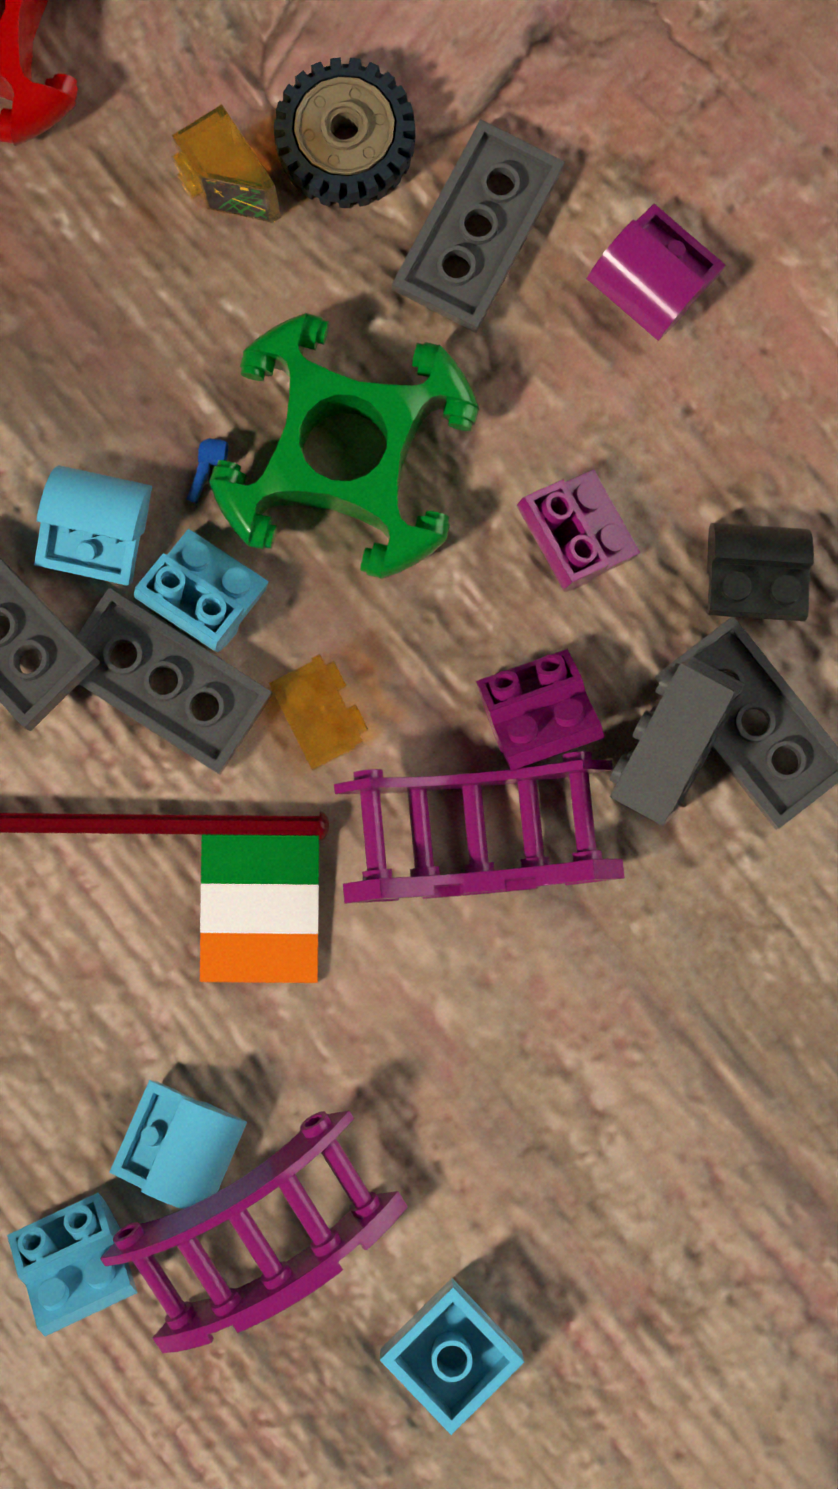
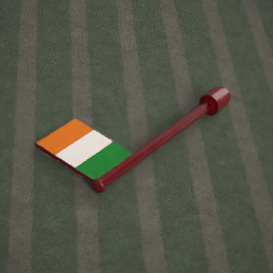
M320 811L319 816L0 813V833L202 835L200 982L318 983L319 842L329 832V820L324 812Z

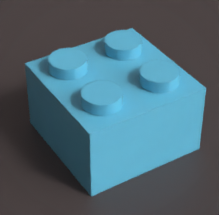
M453 1278L380 1351V1361L450 1435L524 1363L522 1350Z

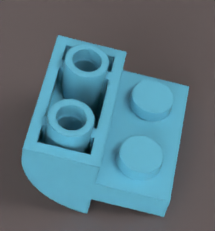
M60 465L56 466L48 477L38 509L36 521L41 522L34 565L129 586L133 582L140 536L145 532L152 485Z
M188 529L167 555L163 553L137 584L134 590V598L215 652H219L236 635L239 624L266 591L269 581Z
M149 1080L110 1173L141 1188V1192L177 1208L185 1209L218 1192L247 1121L207 1102L189 1097L158 1081Z
M99 1193L91 1195L7 1235L18 1278L26 1285L37 1329L44 1336L50 1335L138 1293L129 1262L105 1266L100 1259L114 1244L113 1237L120 1230V1227L109 1206Z

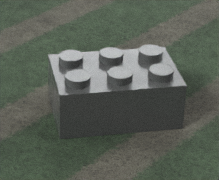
M695 657L685 660L680 664L676 663L674 667L669 666L656 689V693L663 696L657 707L653 706L650 711L646 710L633 732L632 737L639 740L635 750L631 749L627 756L625 754L621 756L610 776L609 781L616 784L610 797L664 826L678 812L746 684Z

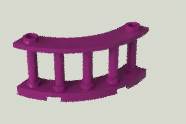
M581 751L563 754L562 763L519 768L512 771L501 770L423 777H383L382 769L353 772L354 780L334 784L335 794H360L367 871L362 872L363 881L343 883L344 904L398 901L399 898L413 897L431 899L531 890L538 889L540 886L565 884L567 886L624 879L623 859H603L602 850H597L590 790L589 774L613 770L612 760H593L592 752ZM569 777L577 852L572 853L573 862L550 865V857H545L537 781ZM518 784L525 859H520L521 868L495 870L494 862H489L482 787ZM462 789L469 864L465 865V873L440 875L439 867L434 866L427 791ZM408 793L414 868L410 869V877L393 878L392 869H387L380 794Z
M321 1111L311 1115L301 1124V1131L287 1144L231 1185L171 1215L141 1224L139 1222L130 1223L114 1235V1244L100 1259L105 1266L133 1261L167 1313L165 1316L166 1322L152 1337L162 1354L184 1351L210 1344L214 1339L211 1333L232 1325L236 1332L239 1333L287 1309L343 1271L339 1264L341 1259L353 1251L359 1244L364 1250H368L408 1208L399 1191L379 1194L369 1192L336 1138L354 1119L350 1111L331 1114ZM320 1153L352 1202L350 1211L331 1229L328 1228L295 1175ZM278 1187L312 1239L310 1246L286 1262L279 1261L246 1209ZM228 1219L263 1273L261 1277L236 1289L227 1286L196 1237ZM177 1246L210 1298L196 1302H184L153 1254Z

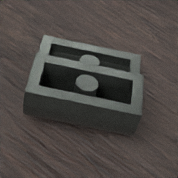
M712 522L708 532L707 574H709L707 615L805 622L809 614L810 569L814 564V546L811 530Z

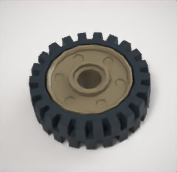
M341 57L331 58L330 66L323 67L321 61L311 65V73L306 74L303 70L295 76L294 86L287 85L283 91V101H279L276 108L274 138L281 166L284 172L288 174L290 182L296 188L300 187L303 194L311 200L314 196L319 198L320 204L330 207L332 202L339 203V208H350V203L358 202L359 207L369 205L370 198L372 197L380 200L387 195L388 188L392 187L395 189L401 182V176L403 173H407L411 157L414 153L416 128L411 102H408L407 93L403 87L396 85L395 77L388 71L384 75L381 74L379 66L372 62H369L368 66L364 67L361 65V59L350 57L349 64H342ZM342 127H350L357 132L354 137L348 140H340L333 135L336 130Z

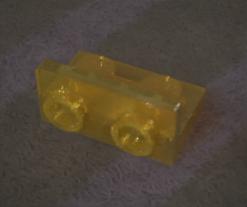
M320 654L312 657V662L269 683L312 771L364 746L365 744L360 734L368 731L356 704L347 708L339 693V690L347 686L335 662L332 661L325 665Z

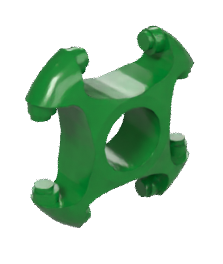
M305 313L274 326L259 336L243 351L240 364L242 369L240 374L243 377L255 381H263L265 376L273 375L274 368L284 371L290 377L286 425L264 474L255 483L244 485L247 475L240 472V465L230 461L218 460L217 466L213 468L209 482L224 517L249 547L263 550L265 548L272 549L277 525L271 524L272 517L262 514L267 509L279 505L331 509L359 519L381 530L388 537V545L374 542L372 549L366 547L360 571L367 572L369 576L384 579L409 569L431 555L447 540L450 528L448 523L449 516L435 511H426L425 516L417 517L415 527L410 526L401 518L398 509L401 469L412 440L422 421L432 411L443 409L442 416L449 420L448 426L461 431H471L472 425L476 423L479 406L466 376L455 360L440 344L436 345L428 342L416 344L412 366L418 368L417 375L427 377L428 379L422 384L413 386L356 381L308 361L303 356L304 348L316 350L318 344H325L329 321L323 320V317ZM339 413L358 414L371 420L383 433L387 443V448L380 463L367 475L351 481L331 480L320 475L304 458V444L311 430L323 419Z

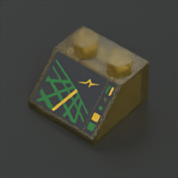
M222 104L172 135L177 153L171 157L179 171L177 176L191 199L199 195L207 209L271 223L281 218L275 184Z

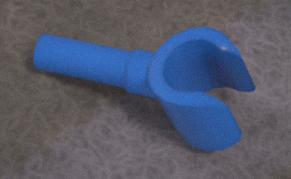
M208 438L200 443L198 449L199 464L187 495V500L197 504L209 475L210 465L217 466L218 460L227 461L229 444L225 440Z

